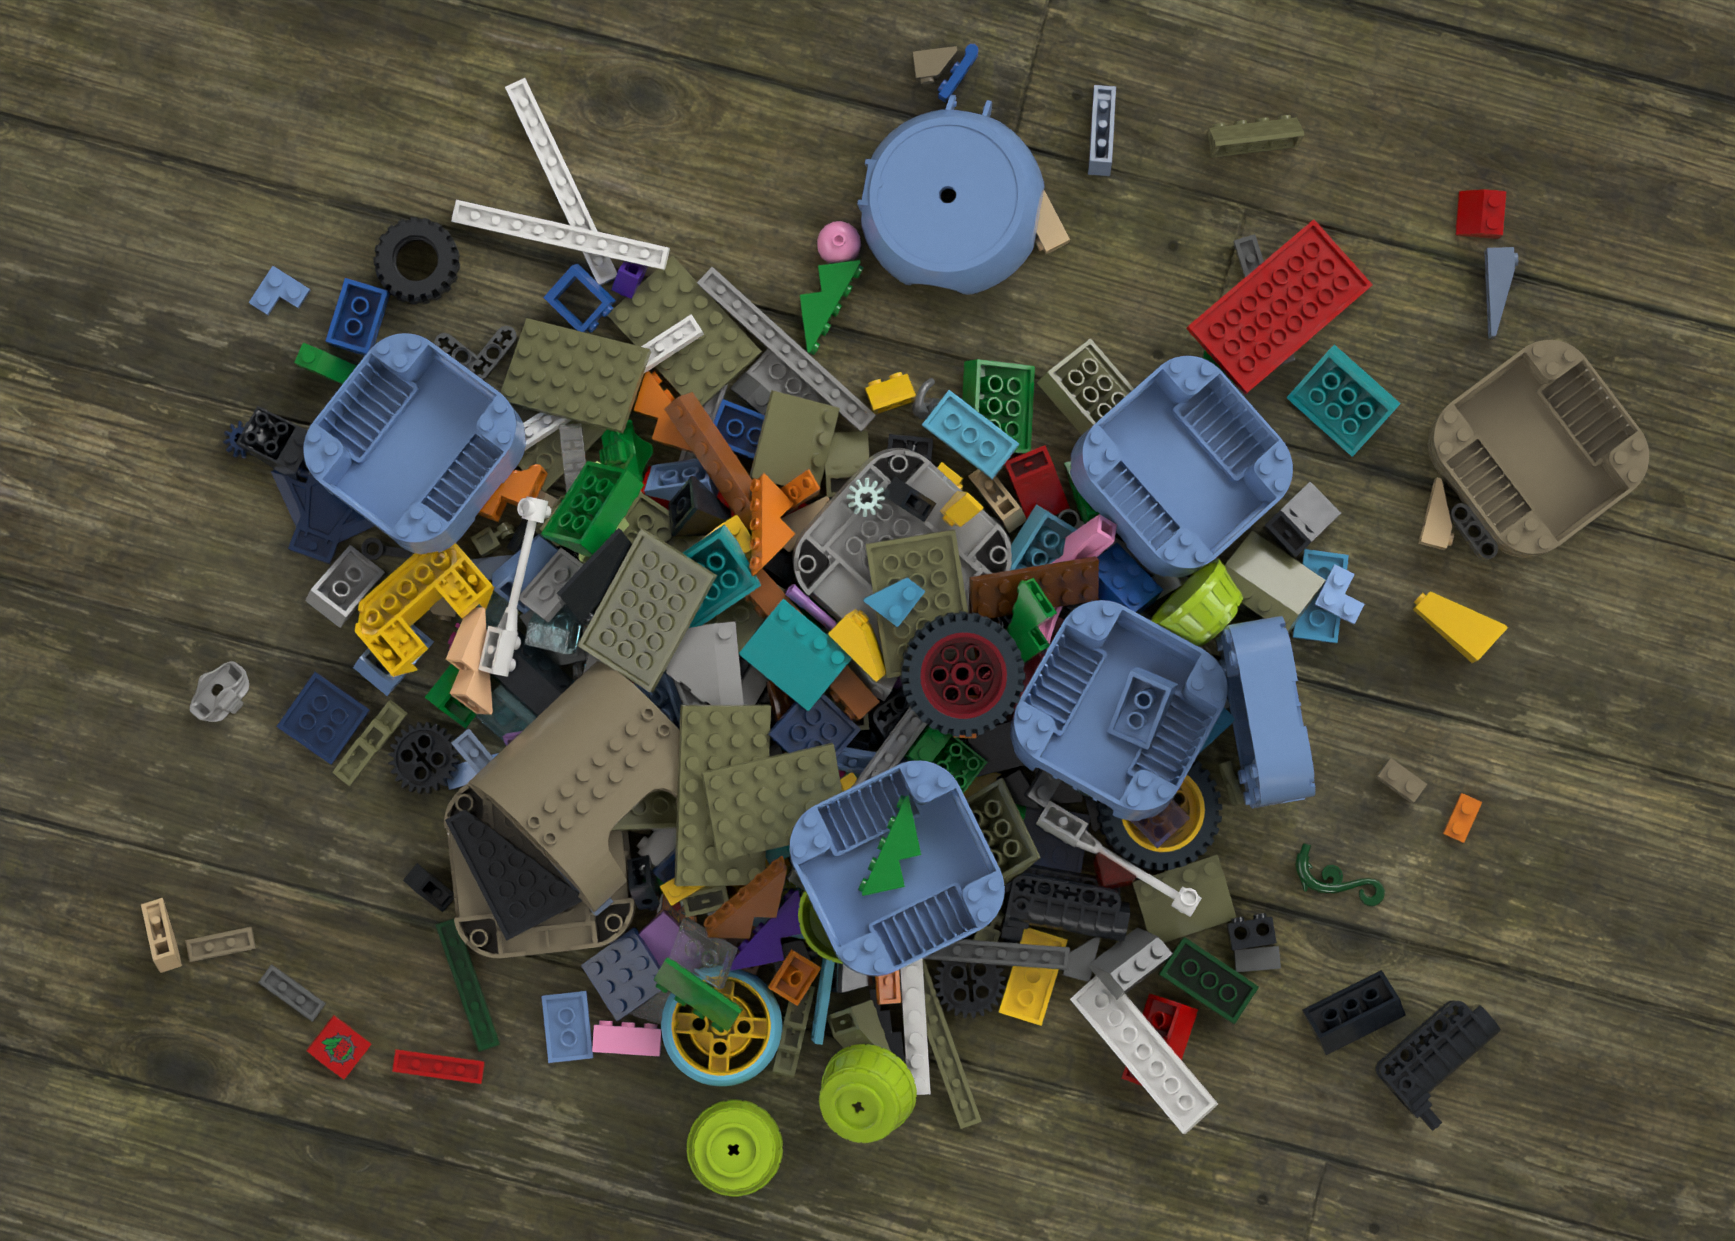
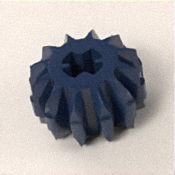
M238 421V428L233 424L230 425V428L233 430L232 433L224 432L230 439L223 440V443L229 445L226 449L228 453L234 451L233 456L235 458L241 453L242 458L246 459L247 451L238 446L236 442L247 423L243 426L242 421Z

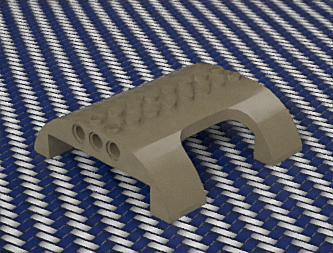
M596 661L467 784L483 800L487 797L580 891L578 897L593 912H596L627 882L622 870L609 851L608 838L611 830L653 791L663 790L677 798L680 730L632 682L605 663Z

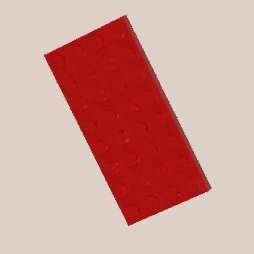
M1313 219L1194 320L1186 329L1246 395L1371 288L1373 284Z

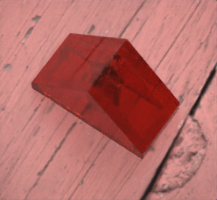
M1100 852L1097 853L1092 861L1098 886L1108 888L1128 886L1136 878V875Z

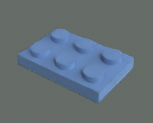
M587 991L542 996L548 1063L594 1058Z

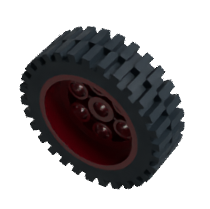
M964 611L946 613L947 615L942 617L939 615L935 617V620L926 622L921 630L918 629L914 633V638L909 640L907 650H904V658L900 666L903 693L914 713L932 729H937L943 734L947 735L949 733L956 737L960 735L971 737L975 733L978 735L984 734L985 730L996 728L995 725L999 722L1002 724L1006 720L1005 717L1013 713L1015 710L1013 707L1021 699L1019 695L1023 692V679L1025 680V672L1023 670L1025 666L1021 658V652L1008 632L986 616L973 612L966 613ZM971 647L978 649V656L975 659H969L966 656L967 650ZM948 648H953L956 651V656L952 660L944 658V652ZM983 666L990 668V675L987 678H981L978 675L979 669ZM961 667L968 670V675L964 679L956 677V671ZM938 668L945 670V676L941 680L933 678V672ZM973 686L980 689V693L976 698L968 696V690ZM950 687L957 689V695L953 699L945 697V692Z

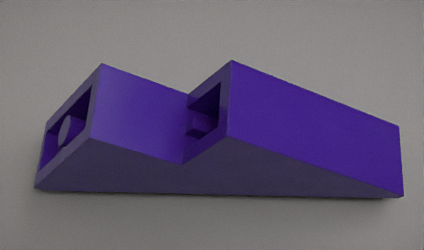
M791 888L783 897L785 902L778 908L777 917L770 918L765 924L760 922L752 931L755 934L750 941L745 939L737 948L740 952L735 958L730 956L723 963L722 966L725 968V972L784 960L780 938L802 934L798 920V909L800 908L798 890L794 891Z

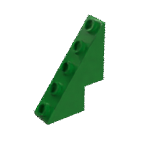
M860 260L819 265L821 292L800 295L807 353L809 355H815L820 347L818 340L821 335L826 336L831 327V324H829L831 317H836L841 310L842 305L839 303L843 296L847 298L853 288L850 285L853 278H859L864 268L860 265Z
M1034 578L1020 582L1017 589L1019 593L1018 599L1012 608V622L1007 628L1008 634L1014 639L1021 652L1024 665L1050 646L1038 627L1057 614Z
M901 795L896 805L899 808V812L896 817L891 816L886 827L890 829L887 838L882 836L877 847L881 851L877 859L872 858L867 869L871 873L868 879L863 878L858 888L862 896L905 887L899 860L921 855L909 795Z

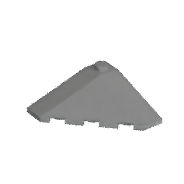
M715 623L688 628L666 668V674L679 684L683 682L691 689L690 693L703 703L708 702L710 705H743L736 623Z

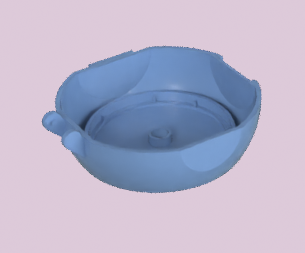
M950 94L945 110L924 113L904 122L885 137L875 149L871 159H865V166L867 167L862 200H858L857 206L862 213V230L870 250L883 268L905 285H931L970 295L989 289L1004 281L1028 258L1034 248L1045 187L1040 168L1029 148L1011 129L990 117L992 101H986L981 115L954 110L957 105L956 95ZM953 189L956 192L955 200L951 203L942 202L940 195L943 190Z

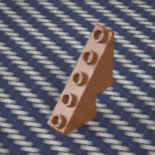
M783 856L774 860L763 872L757 874L749 884L741 888L736 895L723 903L716 912L705 919L704 926L708 937L749 939L754 917H777L787 872Z

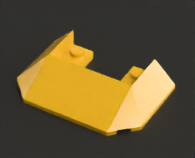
M456 543L441 552L414 553L359 602V619L355 625V633L393 677L417 671L418 669L413 662L427 651L428 647L410 626L430 610L429 608L442 597L445 598L462 619L479 604L486 610L494 586Z

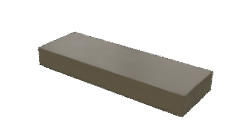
M252 927L185 940L189 962L256 949Z

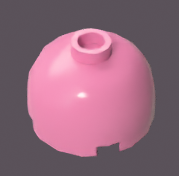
M837 221L826 225L820 231L817 247L821 258L828 264L854 261L858 256L861 241L857 230L852 225Z

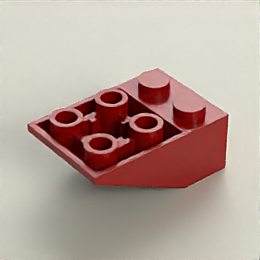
M1046 445L1012 458L1004 464L1026 519H1028L1036 504L1054 515L1070 509Z

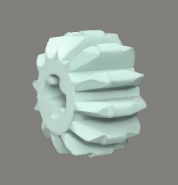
M865 478L864 486H862L859 479L856 480L859 488L856 489L850 485L849 489L855 492V494H847L846 496L848 499H855L848 506L858 505L854 513L858 514L862 508L863 517L867 516V509H870L871 514L875 515L874 506L878 509L883 508L881 504L877 503V500H885L884 496H877L884 489L880 487L874 490L878 482L874 481L869 486V478ZM870 492L872 495L869 496L872 500L862 503L860 501L862 500L860 494Z

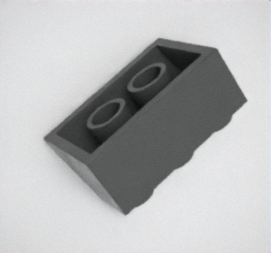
M1137 927L1125 937L1124 942L1119 941L1088 966L1115 999L1118 1000L1166 963L1172 953L1158 936Z

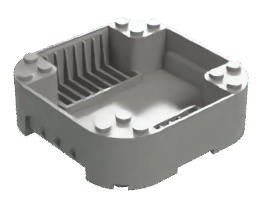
M891 448L871 456L803 529L794 545L792 563L796 578L805 593L812 597L838 622L854 609L863 611L869 617V622L872 624L882 652L876 610L863 601L865 597L873 594L865 544L955 529L968 613L969 577L1010 571L1012 563L1011 544L1002 527L983 510L962 527L949 526L942 519L944 515L940 510L957 491L962 490L921 454L909 449ZM896 476L937 504L926 521L923 522L885 497L884 501L877 500V503L883 506L882 509L874 506L873 509L876 514L872 515L870 509H867V516L863 517L862 508L858 514L854 513L858 505L848 506L850 502L855 500L846 497L847 494H855L849 487L852 485L858 489L856 480L859 479L862 486H864L865 478H869V486L874 481L878 482L874 490L880 487L884 489L883 492L877 494V496H883L887 486ZM870 492L866 494L861 493L860 497H862V500L860 501L862 503L865 501L870 502L872 498L869 495L872 494Z

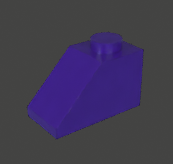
M624 261L617 272L612 290L632 299L642 282L648 266Z

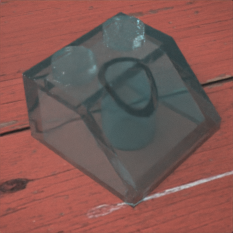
M562 608L549 623L534 613L528 624L524 644L563 654H575L581 626L564 612Z

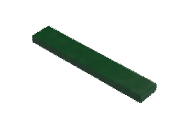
M454 918L436 924L435 926L478 1051L500 1045L467 945L458 934Z

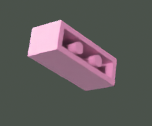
M599 1020V1025H594L592 1052L660 1056L662 1032L661 1029H657L658 1024L644 1023V1028L635 1027V1023L622 1022V1026H613V1021Z

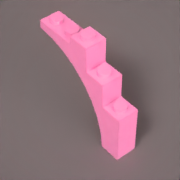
M1099 514L1065 538L1063 555L1052 563L1093 556L1098 557L1115 542L1117 524ZM1063 606L1054 607L1057 614L1038 627L1049 644L1055 623ZM1048 648L1044 650L1041 654H1045Z

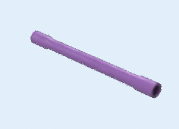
M793 584L788 588L785 595L799 607L806 610L829 631L838 624L812 602L796 585ZM898 676L893 686L896 690L902 686L900 676Z

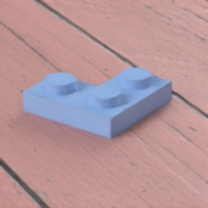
M1334 564L1314 605L1355 624L1364 604L1345 594L1355 574Z

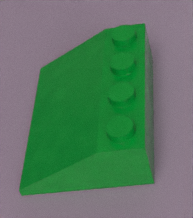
M980 359L965 361L962 400L1020 444L1013 454H1025L1031 451L1035 366Z
M587 461L541 535L583 556L591 557L616 531L622 519L627 515L630 506L639 496L644 484L626 469Z
M670 957L666 958L654 978V981L657 982L655 987L665 994L669 990L676 995L674 1000L685 1007L686 1004L694 1008L692 1012L701 1019H704L706 1016L712 1020L711 1026L721 1033L724 1029L728 1032L743 1011L742 1007Z

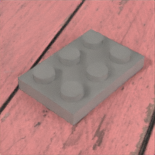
M560 548L523 590L519 601L549 623L562 608L556 593L584 564Z

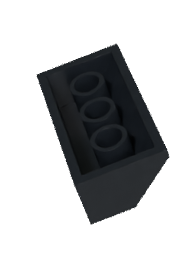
M517 629V637L520 638L521 645L513 653L512 658L516 662L515 669L509 672L508 676L491 673L490 675L531 713L538 717L575 681Z
M1382 970L1302 1009L1318 1043L1326 1055L1406 1016L1399 996Z

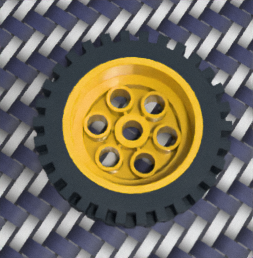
M1194 761L1177 791L1182 797L1181 804L1177 806L1171 801L1160 817L1154 816L1144 819V824L1141 828L1136 827L1134 821L1113 816V810L1102 802L1097 804V810H1100V816L1097 819L1098 823L1101 822L1103 828L1100 831L1102 835H1106L1107 840L1105 842L1107 845H1111L1114 848L1113 852L1116 855H1121L1123 859L1136 867L1149 871L1180 868L1197 860L1199 855H1203L1207 851V846L1212 845L1214 842L1212 838L1218 834L1220 829L1217 828V824L1221 823L1222 816H1219V810H1222V803H1218V798L1221 795L1220 791L1216 792L1214 788L1217 785L1215 780L1209 778L1210 772L1207 769L1203 770L1201 768L1202 764L1199 761ZM1175 815L1182 819V825L1179 828L1174 827L1172 824V819ZM1156 826L1160 827L1163 831V836L1160 839L1155 838L1153 835V830Z

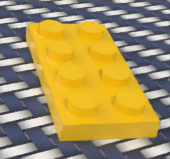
M1028 928L1024 929L1020 944L1066 947L1068 940ZM1012 966L999 1013L1042 1026L1059 969Z

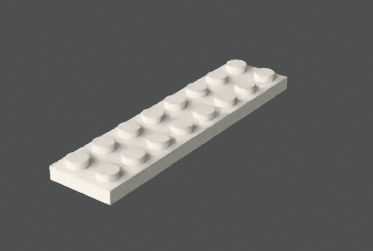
M1095 976L1070 999L1183 1134L1190 1131L1218 1105L1215 1099L1126 994L1116 1000L1100 979Z

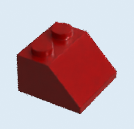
M1487 189L1459 191L1455 235L1500 239L1503 236L1506 191Z

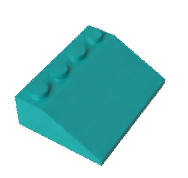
M1335 344L1287 396L1290 402L1352 457L1401 404Z
M725 524L683 552L684 555L717 575L689 628L702 626L761 586L756 574L754 576L751 575L749 561L738 541Z
M782 599L739 652L742 658L808 712L852 660L832 638L784 599Z

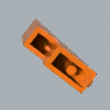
M649 371L645 372L633 411L639 415L658 420L652 437L653 441L693 453L664 410L675 398L668 389H662L660 386L662 380L655 371L652 373Z
M539 464L531 465L523 471H513L505 482L500 484L477 515L499 522L507 503L518 506L519 501L527 496L537 498L548 473Z
M810 469L780 488L794 503L780 518L798 509L799 505L819 494L820 487Z
M765 473L758 479L754 478L750 484V491H752V501L750 503V510L752 511L750 530H752V537L750 541L751 560L749 566L752 576L761 570L795 535L780 519L794 503Z

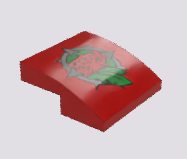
M333 1015L306 1051L339 1077L345 1079L372 1044L345 1022Z

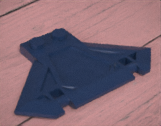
M304 468L300 474L301 477L308 479L306 484L299 481L300 476L296 481L276 470L271 471L296 526L288 547L290 551L331 565L340 542L375 527L374 524L334 494H330L308 469Z

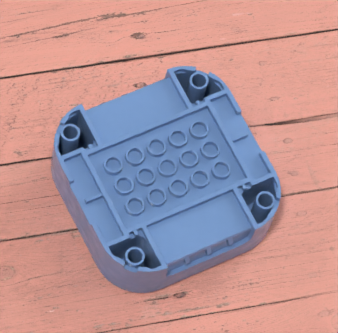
M402 333L386 337L376 343L313 421L304 441V458L310 473L330 494H334L390 536L402 548L417 554L441 552L450 548L464 535L474 522L475 516L501 483L505 482L517 467L526 447L525 427L518 413L500 392L426 338L415 334Z
M1180 356L1163 363L1088 429L1073 447L1070 469L1072 481L1078 492L1095 512L1098 511L1100 515L1117 524L1116 533L1127 544L1126 547L1153 573L1163 577L1177 578L1195 573L1219 556L1285 495L1293 474L1291 455L1283 440L1217 366L1195 356Z
M1105 600L1085 603L1074 609L1066 617L1016 706L1010 725V738L1014 752L1019 760L1032 771L1035 768H1040L1053 775V778H1059L1073 786V789H1078L1093 797V800H1098L1109 806L1113 810V816L1129 821H1140L1141 819L1154 817L1167 808L1173 800L1222 712L1227 699L1226 676L1218 661L1208 652L1119 603ZM1136 667L1178 684L1170 707L1149 750L1107 732L1130 671Z
M1282 616L1227 625L1219 633V637L1215 638L1217 651L1221 653V660L1218 663L1222 667L1227 680V696L1231 705L1230 712L1236 719L1233 722V729L1241 770L1238 771L1239 783H1244L1246 792H1243L1245 804L1250 805L1252 809L1304 800L1306 797L1315 796V784L1312 783L1314 782L1312 755L1307 728L1303 725L1300 708L1301 702H1299L1296 687L1298 679L1289 634L1287 629L1284 628L1285 621Z
M928 761L902 763L811 807L799 818L791 834L789 846L791 863L836 956L847 968L862 975L884 976L891 974L981 930L998 914L1004 899L1002 873L960 786L947 770ZM901 795H909L921 855L899 860L905 887L862 896L858 888L863 878L868 879L871 873L867 869L872 858L877 859L881 851L877 847L882 836L885 838L888 836L890 829L886 827L891 816L896 817L899 812V808L896 805Z

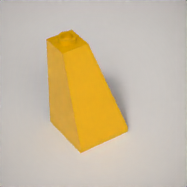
M1431 591L1426 595L1422 593L1414 601L1416 606L1413 610L1471 663L1478 661L1508 628L1505 624Z

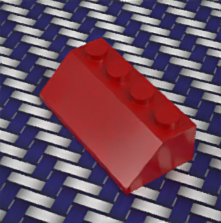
M1149 993L1143 1015L1182 1060L1198 1009ZM1125 1066L1121 1079L1142 1086V1084L1137 1080V1078Z

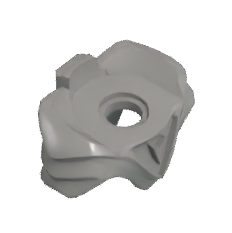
M229 661L217 669L201 675L197 690L190 704V712L198 719L209 722L221 721L230 712L236 714L243 706L241 699L249 690V680L243 667L234 661ZM218 684L222 685L224 689L215 697L212 694L213 687Z

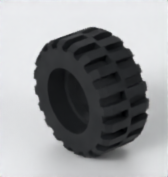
M410 217V220L405 221V219H401L395 226L390 225L387 228L388 231L385 234H381L379 237L380 242L375 246L374 250L376 253L373 258L376 268L375 272L381 284L392 296H395L402 302L407 301L410 304H428L430 300L435 299L437 301L442 298L441 295L443 293H448L452 289L450 286L453 282H456L458 278L457 272L460 271V255L456 243L442 225L437 222L434 223L427 218L418 219L417 217ZM413 241H424L430 244L435 249L438 257L435 271L428 278L420 281H411L403 277L398 271L396 264L399 251L406 244Z

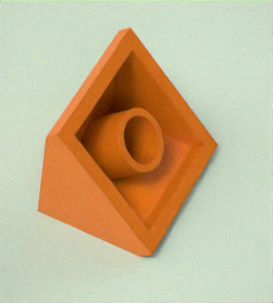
M791 949L768 988L798 1006L821 967Z

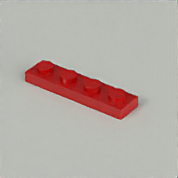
M395 1049L392 1072L482 1084L485 1061Z

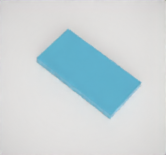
M948 390L922 424L924 428L992 480L1020 445L950 390Z

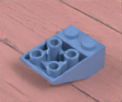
M540 534L533 538L520 594L559 550ZM521 550L492 573L494 591L508 602ZM518 601L517 609L526 614L530 609Z

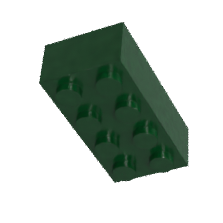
M1186 937L1181 938L1171 957L1158 973V975L1232 1024L1237 1022L1259 986Z

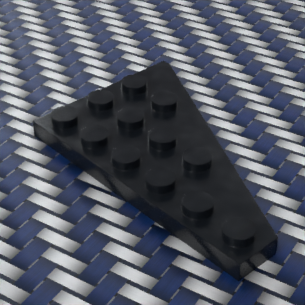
M467 809L445 819L506 941L583 902L578 897L579 892Z

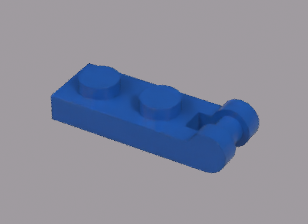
M975 44L966 46L964 59L961 63L957 61L950 71L952 73L948 81L944 79L939 86V99L946 103L950 94L952 95L977 59L978 47Z

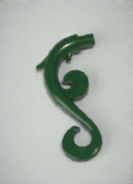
M1302 844L1300 853H1297L1295 865L1304 892H1307L1309 887L1320 893L1332 894L1369 884L1375 887V894L1372 897H1368L1364 894V889H1360L1359 898L1362 903L1367 906H1376L1383 901L1385 890L1380 881L1362 878L1342 883V870L1335 865H1327L1321 872L1324 880H1327L1329 876L1332 877V883H1322L1315 879L1309 871V868H1313L1309 863L1310 857L1308 856L1311 845Z

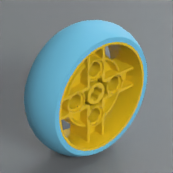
M713 965L692 972L706 983L714 981V989L742 1007L743 1011L728 1032L725 1029L724 1032H719L711 1026L713 1021L706 1016L704 1018L705 1028L699 1031L693 1026V1021L699 1017L692 1011L691 1013L679 1012L682 1005L674 1000L676 995L670 993L665 1003L661 1020L662 1038L668 1055L684 1074L703 1084L732 1086L750 1080L770 1063L780 1044L782 1016L773 992L758 976L741 969L725 972V968L722 965ZM735 983L746 987L758 998L766 1018L754 1017L749 1005L742 998L734 994ZM743 1020L749 1022L751 1027L750 1031L745 1034L738 1030V1024ZM678 1033L689 1034L696 1048L706 1056H709L708 1068L699 1065L687 1055L681 1046ZM753 1038L764 1039L760 1050L750 1061L738 1068L729 1070L730 1058L742 1053L749 1046ZM721 1041L725 1043L727 1049L724 1054H717L714 1051L716 1042Z

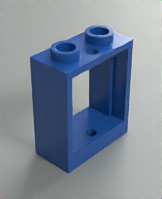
M579 264L572 265L543 297L577 331L592 333L599 325L597 321L602 316L606 317L613 310L612 304L616 301ZM577 278L602 302L584 324L558 300Z

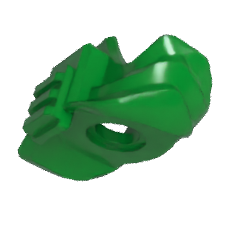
M628 420L624 433L606 430L602 434L601 439L604 449L599 451L600 461L604 465L628 470L643 483L642 475L648 460L653 454V447L635 433L632 420Z

